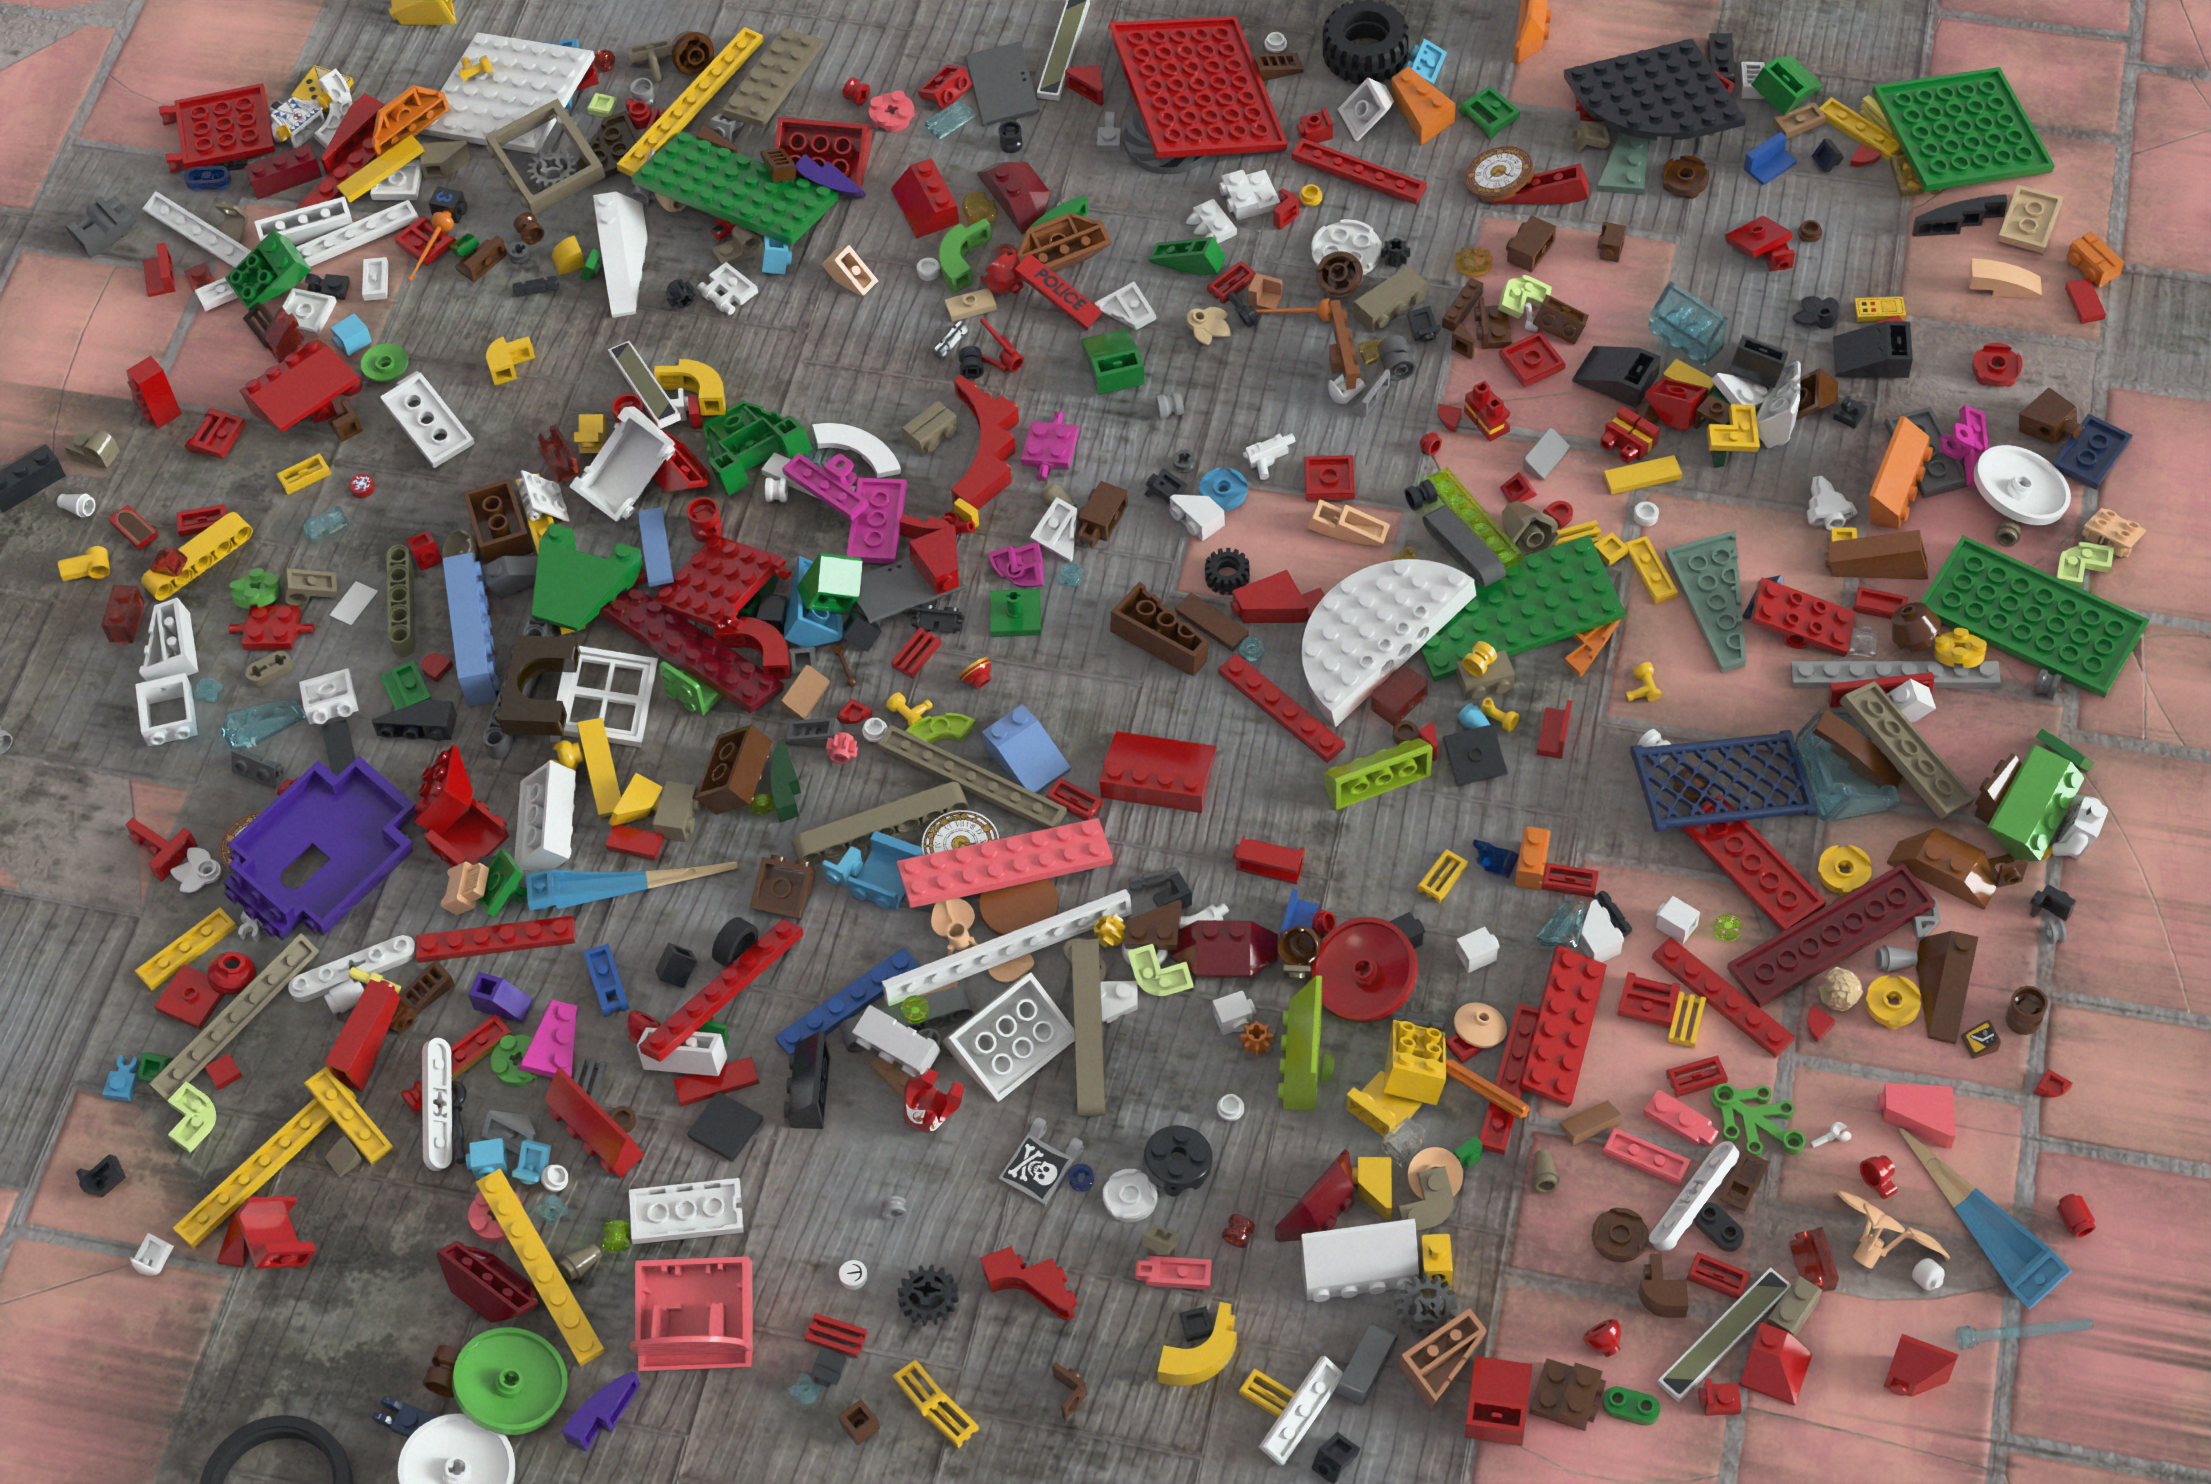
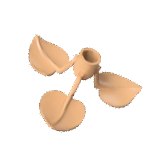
M960 898L937 902L932 912L931 925L934 932L940 937L948 938V956L953 955L954 950L966 949L969 944L973 947L978 945L974 937H970L968 929L973 924L975 918L974 910L969 903ZM1029 953L989 968L988 971L994 980L1009 983L1018 980L1034 966V960ZM958 981L913 997V999L957 987Z
M1837 1190L1834 1192L1833 1196H1839L1849 1206L1862 1212L1867 1218L1864 1233L1859 1240L1861 1243L1853 1254V1258L1862 1265L1872 1269L1880 1255L1885 1257L1892 1248L1905 1238L1914 1239L1918 1243L1941 1253L1946 1262L1949 1261L1950 1256L1928 1234L1908 1227L1907 1231H1905L1900 1223L1885 1215V1213L1864 1199L1844 1191ZM1871 1225L1873 1229L1877 1228L1874 1234H1869ZM1883 1228L1902 1233L1885 1248H1883L1884 1241L1878 1238Z

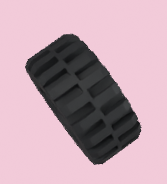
M1354 0L1353 3L1349 4V2L1342 4L1341 8L1337 7L1331 12L1323 26V57L1325 64L1336 76L1339 74L1341 79L1345 81L1351 80L1354 84L1363 83L1367 78L1379 83L1383 82L1385 78L1390 79L1395 75V72L1398 73L1403 68L1408 58L1409 26L1401 12H1397L1395 7L1392 5L1387 6L1385 2L1380 0L1378 2L1373 0ZM1359 38H1372L1380 42L1364 46L1352 43L1351 41Z

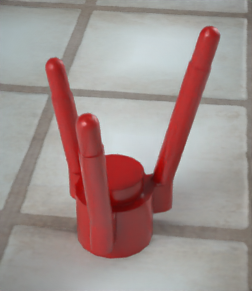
M981 318L980 322L1004 348L999 355L1001 363L983 354L982 360L998 367L1003 372H1006L1008 369L1011 372L1017 371L1022 366L1024 357L1016 351L1004 335L1000 337L984 318Z

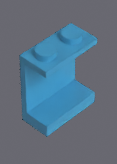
M874 831L870 838L872 851L857 878L849 876L847 880L850 894L859 900L866 899L876 903V905L883 909L890 908L897 911L905 897V891L897 870V861L923 856L922 847Z

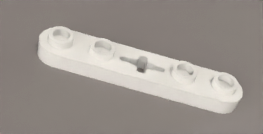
M397 936L297 975L289 983V992L297 1002H307L328 994L329 990L349 979H352L354 983L358 981L348 977L350 972L349 966L355 965L357 969L364 972L379 974L413 960L416 956V944L409 936Z
M434 1038L426 1042L422 1049L423 1160L425 1165L433 1171H440L448 1167L452 1161L451 1049L449 1044L441 1038ZM434 1100H436L437 1103L441 1104L440 1108H438L437 1105L433 1104Z
M1722 1142L1711 1151L1651 1232L1649 1241L1656 1250L1669 1251L1675 1247L1677 1240L1685 1229L1692 1224V1220L1713 1191L1722 1183L1724 1176L1737 1163L1739 1151L1732 1142Z

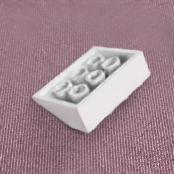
M1030 972L944 1038L942 1042L956 1061L996 1102H999L1074 1042L1075 1029Z
M1415 1219L1302 1234V1276L1307 1301L1323 1302L1331 1297L1342 1296L1343 1298H1352L1360 1293L1380 1294L1390 1289L1405 1290V1280L1413 1283V1275L1416 1274L1419 1277Z

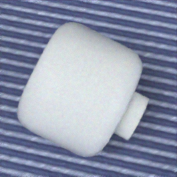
M1925 1258L1915 1265L1912 1278L1924 1290L1931 1291L1943 1284L1944 1269L1933 1259Z

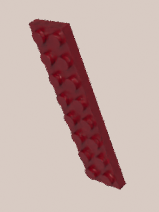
M636 587L616 598L611 604L608 603L601 608L600 616L749 714L783 692L784 683L770 674H764V670L724 644L718 643L715 638L681 616L669 612L659 602L653 601V598Z
M1902 863L1729 962L1727 969L1756 1006L1761 1008L1912 921L1915 917L1935 907L1936 902L1905 864Z

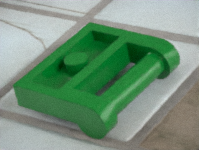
M1491 86L1463 102L1458 110L1463 116H1468L1484 130V134L1489 138H1494L1501 129L1520 118V111ZM1474 108H1479L1494 122L1490 124Z

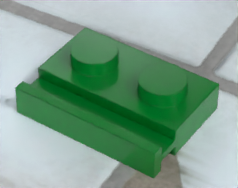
M413 660L391 669L390 673L380 674L396 711L425 700H432Z

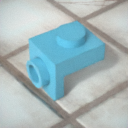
M851 846L838 865L824 860L821 865L824 877L830 883H838L847 887L849 876H857L862 870L863 862L860 850Z
M527 1139L522 1141L518 1168L512 1171V1177L519 1178L520 1182L524 1184H536V1182L540 1181L541 1173L549 1163L551 1145Z

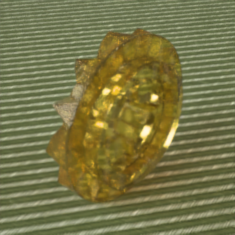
M1472 245L1469 248L1462 247L1460 252L1456 253L1455 266L1460 273L1466 276H1482L1491 269L1493 256H1490L1489 250H1483L1481 245L1477 248H1474ZM1472 256L1477 260L1476 265L1471 260Z

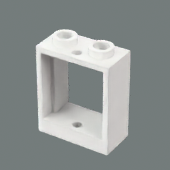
M186 673L135 684L141 733L147 746L161 745L165 742L178 739L183 740L198 735L192 686ZM184 697L185 720L152 727L149 704Z

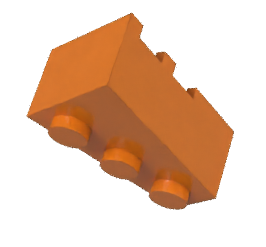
M1409 66L1392 77L1391 96L1401 114L1408 120L1411 130H1414L1420 145H1423L1455 123L1456 104Z

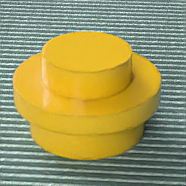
M1313 184L1304 186L1299 194L1300 202L1306 206L1318 205L1322 201V192L1319 187Z

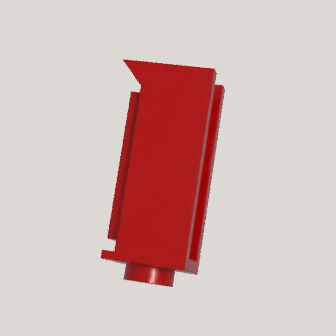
M1243 835L1240 845L1236 844L1234 847L1232 859L1236 860L1237 871L1297 884L1305 860V847L1295 851L1292 848L1258 840H1247L1245 835Z

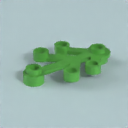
M1726 1083L1719 1084L1713 1088L1710 1100L1714 1107L1721 1110L1724 1122L1722 1137L1725 1141L1734 1143L1739 1138L1740 1129L1734 1122L1733 1111H1735L1743 1119L1747 1138L1745 1151L1758 1157L1762 1154L1763 1145L1759 1141L1756 1126L1780 1141L1787 1153L1795 1155L1803 1151L1806 1139L1802 1132L1798 1130L1786 1132L1765 1118L1768 1116H1779L1784 1120L1790 1119L1794 1113V1105L1790 1101L1785 1100L1779 1104L1748 1107L1741 1101L1755 1099L1759 1104L1768 1103L1771 1098L1770 1088L1760 1085L1754 1089L1735 1090L1733 1086ZM1764 1092L1767 1094V1097H1760L1758 1093ZM1726 1096L1729 1100L1724 1101L1719 1097ZM1786 1107L1790 1112L1785 1113L1781 1108ZM1734 1131L1736 1135L1730 1136L1726 1132ZM1794 1142L1798 1147H1792L1788 1143ZM1756 1146L1759 1150L1754 1152L1749 1147Z

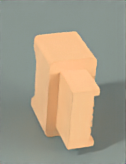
M463 862L448 869L449 881L446 895L441 901V907L455 915H460L475 908L477 899L484 896L489 868L481 863L472 865L468 862Z

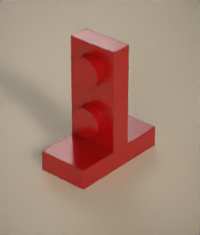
M133 817L125 824L130 833L129 839L137 846H145L148 852L154 856L148 865L154 877L161 882L171 874L170 870L177 867L187 857L188 848H196L198 846L192 833L184 827L169 842Z

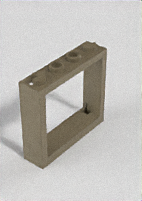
M558 98L485 136L488 146L485 148L491 159L496 158L498 161L496 165L502 176L507 175L509 178L507 182L514 193H519L521 205L525 209L528 208L533 215L605 178L603 165ZM556 118L588 167L532 196L501 146Z

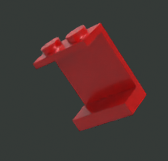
M472 798L469 811L457 820L441 837L431 829L424 835L429 850L452 868L463 862H468L472 865L479 863V857L489 856L509 838L506 830L507 823L498 814L494 816L490 813L489 808L481 800L477 802Z
M253 1196L247 1198L235 1214L256 1269L304 1267L316 1252L313 1241L298 1242L288 1213L297 1202L296 1196Z

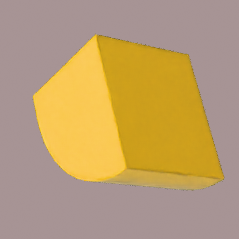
M575 235L562 240L552 252V260L559 275L585 266L582 251Z

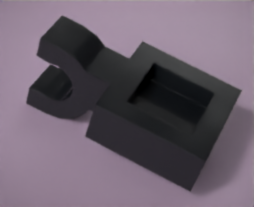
M308 273L305 283L309 284L307 290L310 292H321V294L345 300L350 280L349 276L326 274L325 278L321 279L315 274Z

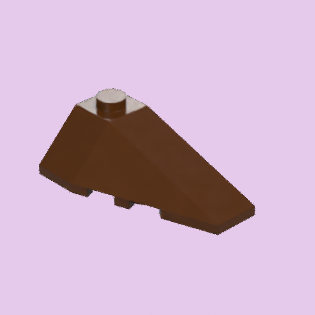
M1948 931L1924 937L1919 942L1916 971H1918L1919 988L1920 993H1922L1924 1017L1928 1038L1956 1045L1978 942L1977 936Z

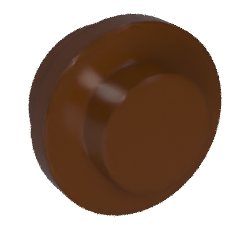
M1807 220L1800 225L1798 235L1803 241L1815 242L1821 238L1822 229L1818 222Z

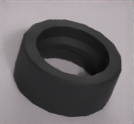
M741 917L729 920L720 930L712 948V958L714 961L727 968L757 942V927Z

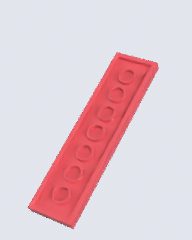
M1099 818L899 860L897 861V870L909 907L914 908L1112 865L1113 857Z

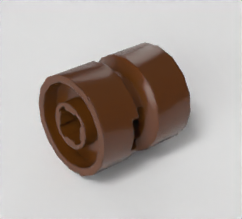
M2023 986L2015 990L2006 1013L2008 1027L2021 1035H2029L2038 1031L2048 1006L2046 995L2040 989L2033 986Z
M439 1345L432 1358L434 1367L428 1368L422 1382L426 1389L443 1397L455 1398L452 1389V1374L461 1350L447 1345Z

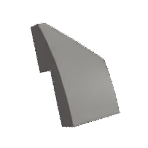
M1932 897L1936 902L1934 908L1912 920L1917 941L1922 940L1940 923L1937 897Z

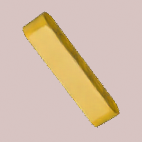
M235 512L225 515L149 569L142 576L141 584L157 600L161 601L168 598L245 543L252 535V527Z

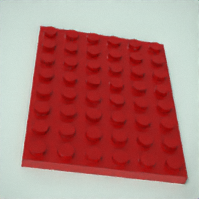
M1236 16L1109 22L1108 32L1156 158L1286 150L1287 140Z

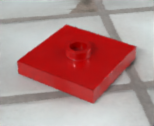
M1763 215L1725 234L1727 243L1756 258L1791 240L1792 232Z
M1537 332L1499 350L1500 358L1524 388L1558 373L1566 367V363L1541 332Z
M1353 455L1304 457L1306 501L1355 499Z
M183 964L154 1007L156 1011L201 1030L225 994L211 987L207 974Z

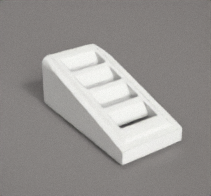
M1741 62V99H1765L1751 85L1765 66L1764 62Z

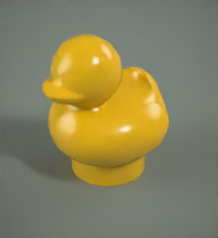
M567 740L559 741L553 747V750L557 751L559 761L550 759L574 771L578 767V763L585 761L580 743L572 744Z

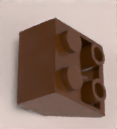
M2013 753L2005 761L2001 759L1993 771L1995 774L1991 778L1986 777L1979 788L1981 793L1975 801L1977 805L1975 816L1987 824L1993 818L2021 766V762Z

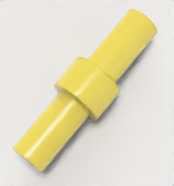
M354 967L351 968L348 977L368 984L370 979L377 982L385 980L382 975L374 972L370 974ZM387 981L395 986V991L399 995L402 986Z

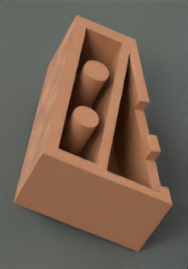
M1470 1308L1403 1353L1397 1363L1431 1410L1481 1343L1487 1332Z

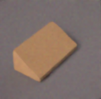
M806 664L781 700L783 711L805 720L829 686L830 681Z
M1607 1100L1559 1122L1572 1146L1620 1125L1622 1115Z

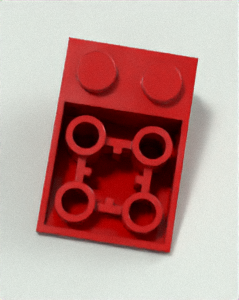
M455 744L448 751H442L436 763L432 767L428 766L422 773L421 779L423 781L418 790V795H420L419 801L415 805L416 815L414 822L428 831L432 829L440 837L470 807L473 795L471 783L458 747Z
M1475 1356L1465 1438L1523 1445L1532 1364Z

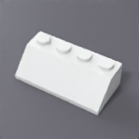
M551 760L524 778L520 783L514 861L521 870L555 869L566 862L571 855L570 843L573 832L572 815L575 808L573 801L576 789V771Z

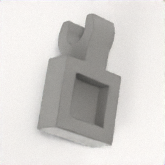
M1106 112L1105 127H1098L1097 151H1120L1121 128L1115 127V112Z

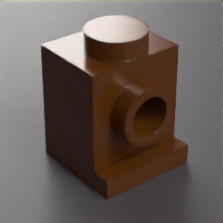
M1603 222L1597 248L1601 249L1600 259L1619 262L1625 242L1626 226Z

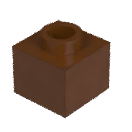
M862 1399L838 1415L840 1425L856 1445H859L880 1429L878 1419ZM862 1423L860 1427L855 1428L858 1424Z

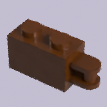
M1100 481L1096 489L1091 490L1088 503L1085 507H1081L1077 517L1080 523V531L1076 539L1078 543L1085 542L1089 544V547L1094 548L1099 539L1108 540L1128 506L1127 490Z

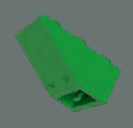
M1792 55L1777 57L1762 68L1751 84L1759 94L1784 116L1824 86Z
M272 230L225 279L246 309L250 311L258 302L263 304L295 287L311 271V268L289 238Z
M1127 329L1081 339L1098 395L1145 385L1144 365L1138 348Z

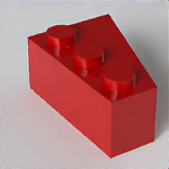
M152 356L126 370L128 376L127 383L131 389L133 401L141 409L140 413L147 423L152 422L159 429L182 415L164 370Z

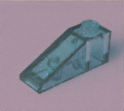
M295 699L228 711L221 734L232 750L253 747L306 719V714Z

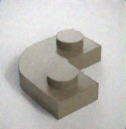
M1446 1166L1418 1172L1417 1175L1424 1200L1397 1207L1400 1220L1415 1219L1416 1231L1441 1224L1452 1210L1453 1193Z

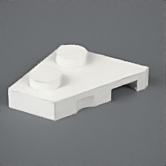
M1135 282L1095 302V306L1103 311L1102 313L1135 330L1157 319L1153 309Z
M1717 373L1711 379L1731 404L1755 405L1756 409L1762 406L1768 393L1766 386H1762L1748 378Z
M1056 497L1031 534V540L1038 542L1040 546L1071 563L1077 527V508Z

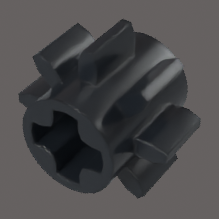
M1393 238L1384 242V248H1381V257L1385 258L1386 265L1388 264L1396 268L1402 264H1407V257H1410V248L1406 247V241Z
M682 279L674 280L667 287L665 294L668 298L666 300L672 307L677 305L679 309L686 308L691 305L696 295L693 292L694 287L689 281L684 283Z

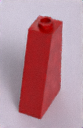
M372 979L369 980L324 1062L335 1078L345 1086L363 1092L400 1001V997L395 991V986L385 980L380 982Z

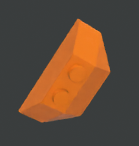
M1548 0L1520 1L1514 63H1520L1542 50L1544 40H1548L1550 26H1546V23L1551 21V10L1547 9Z
M412 85L378 110L372 139V146L377 158L411 134L416 136L447 113L450 107L445 94L440 91Z

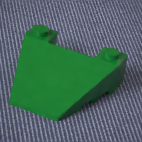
M744 400L726 409L725 415H715L702 422L710 466L718 485L728 496L738 493L748 486L749 481L745 471L769 459L773 453L778 454L782 451L791 460L798 453L804 456L805 453L812 450L804 427L794 417H782L774 410L767 412L762 406Z
M550 523L539 543L532 618L570 630H580L600 613L599 609L607 603L611 604L616 600V596L624 589L627 591L634 585L643 570L641 549L618 542L608 559L577 551L573 529Z

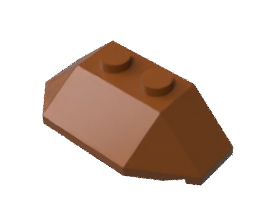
M1068 213L1028 229L1017 257L1021 262L1030 253L1056 273L1090 259L1111 245L1112 242L1101 221H1094L1084 216Z
M1937 828L1899 841L1887 860V864L1893 867L1904 863L1916 878L1983 910L1996 890L1985 851Z

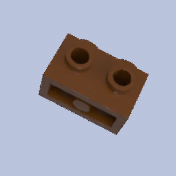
M1531 215L1526 223L1523 222L1520 225L1515 238H1510L1506 246V251H1508L1507 262L1532 273L1554 244L1556 226Z

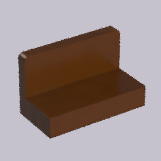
M496 235L492 240H485L471 255L466 256L455 265L456 270L471 281L476 282L507 256L503 239Z

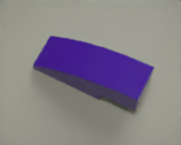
M804 154L795 165L796 172L803 178L837 191L839 195L855 198H864L866 196L859 186L829 161L821 168Z
M630 1371L615 1379L589 1398L563 1428L562 1433L566 1441L586 1451L600 1428L611 1432L641 1385L637 1374Z

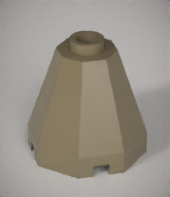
M1515 501L1509 503L1502 511L1509 551L1517 558L1551 548L1559 539L1556 532L1558 524L1554 518L1522 502Z

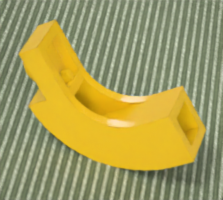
M679 359V365L655 366L654 376L663 390L683 388V390L692 391L699 396L701 415H725L726 402L723 382L713 368L704 363L688 359Z
M1220 1302L1213 1333L1202 1345L1192 1349L1163 1346L1158 1367V1383L1174 1386L1198 1384L1212 1378L1228 1364L1237 1345V1332L1233 1331L1236 1315H1231V1304Z

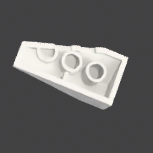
M1799 361L1783 367L1775 388L1770 387L1756 416L1758 436L1768 449L1787 443L1795 426L1800 402L1801 364Z

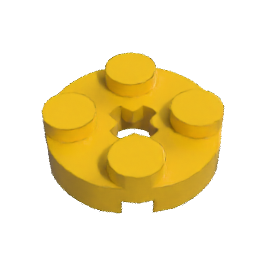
M1956 628L1953 632L1935 637L1934 657L1940 663L1954 667V663L1963 664V668L1975 667L1984 661L1987 643L1985 640L1969 634V631L1965 628Z
M1831 846L1820 857L1817 877L1827 889L1844 897L1869 883L1872 873L1871 861L1868 855L1856 846ZM1839 866L1842 868L1850 867L1849 873L1840 872Z
M1889 975L1881 976L1870 984L1865 1000V1008L1875 1021L1885 1025L1890 1030H1896L1901 1026L1910 1024L1918 1016L1921 1006L1920 991L1912 981L1905 977L1889 978ZM1887 998H1898V1005L1889 1004Z

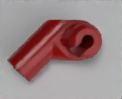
M952 510L946 511L942 516V519L955 526L956 535L975 531V523L972 520L963 521Z

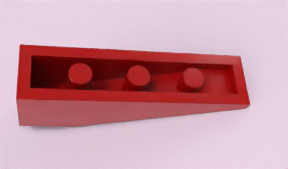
M364 93L349 107L321 157L327 175L374 130L377 112L385 106L384 103Z
M1579 163L1534 174L1530 184H1526L1519 191L1515 192V196L1506 200L1492 202V204H1570L1589 199V183L1582 165Z

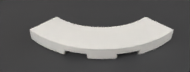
M336 69L318 80V85L323 91H327L334 100L329 103L330 111L325 123L314 133V138L325 148L328 147L349 107L353 104L349 87Z
M820 423L812 425L818 449L839 448L853 450L860 454L872 467L877 478L901 474L900 465L894 454L874 435L862 429L844 424Z

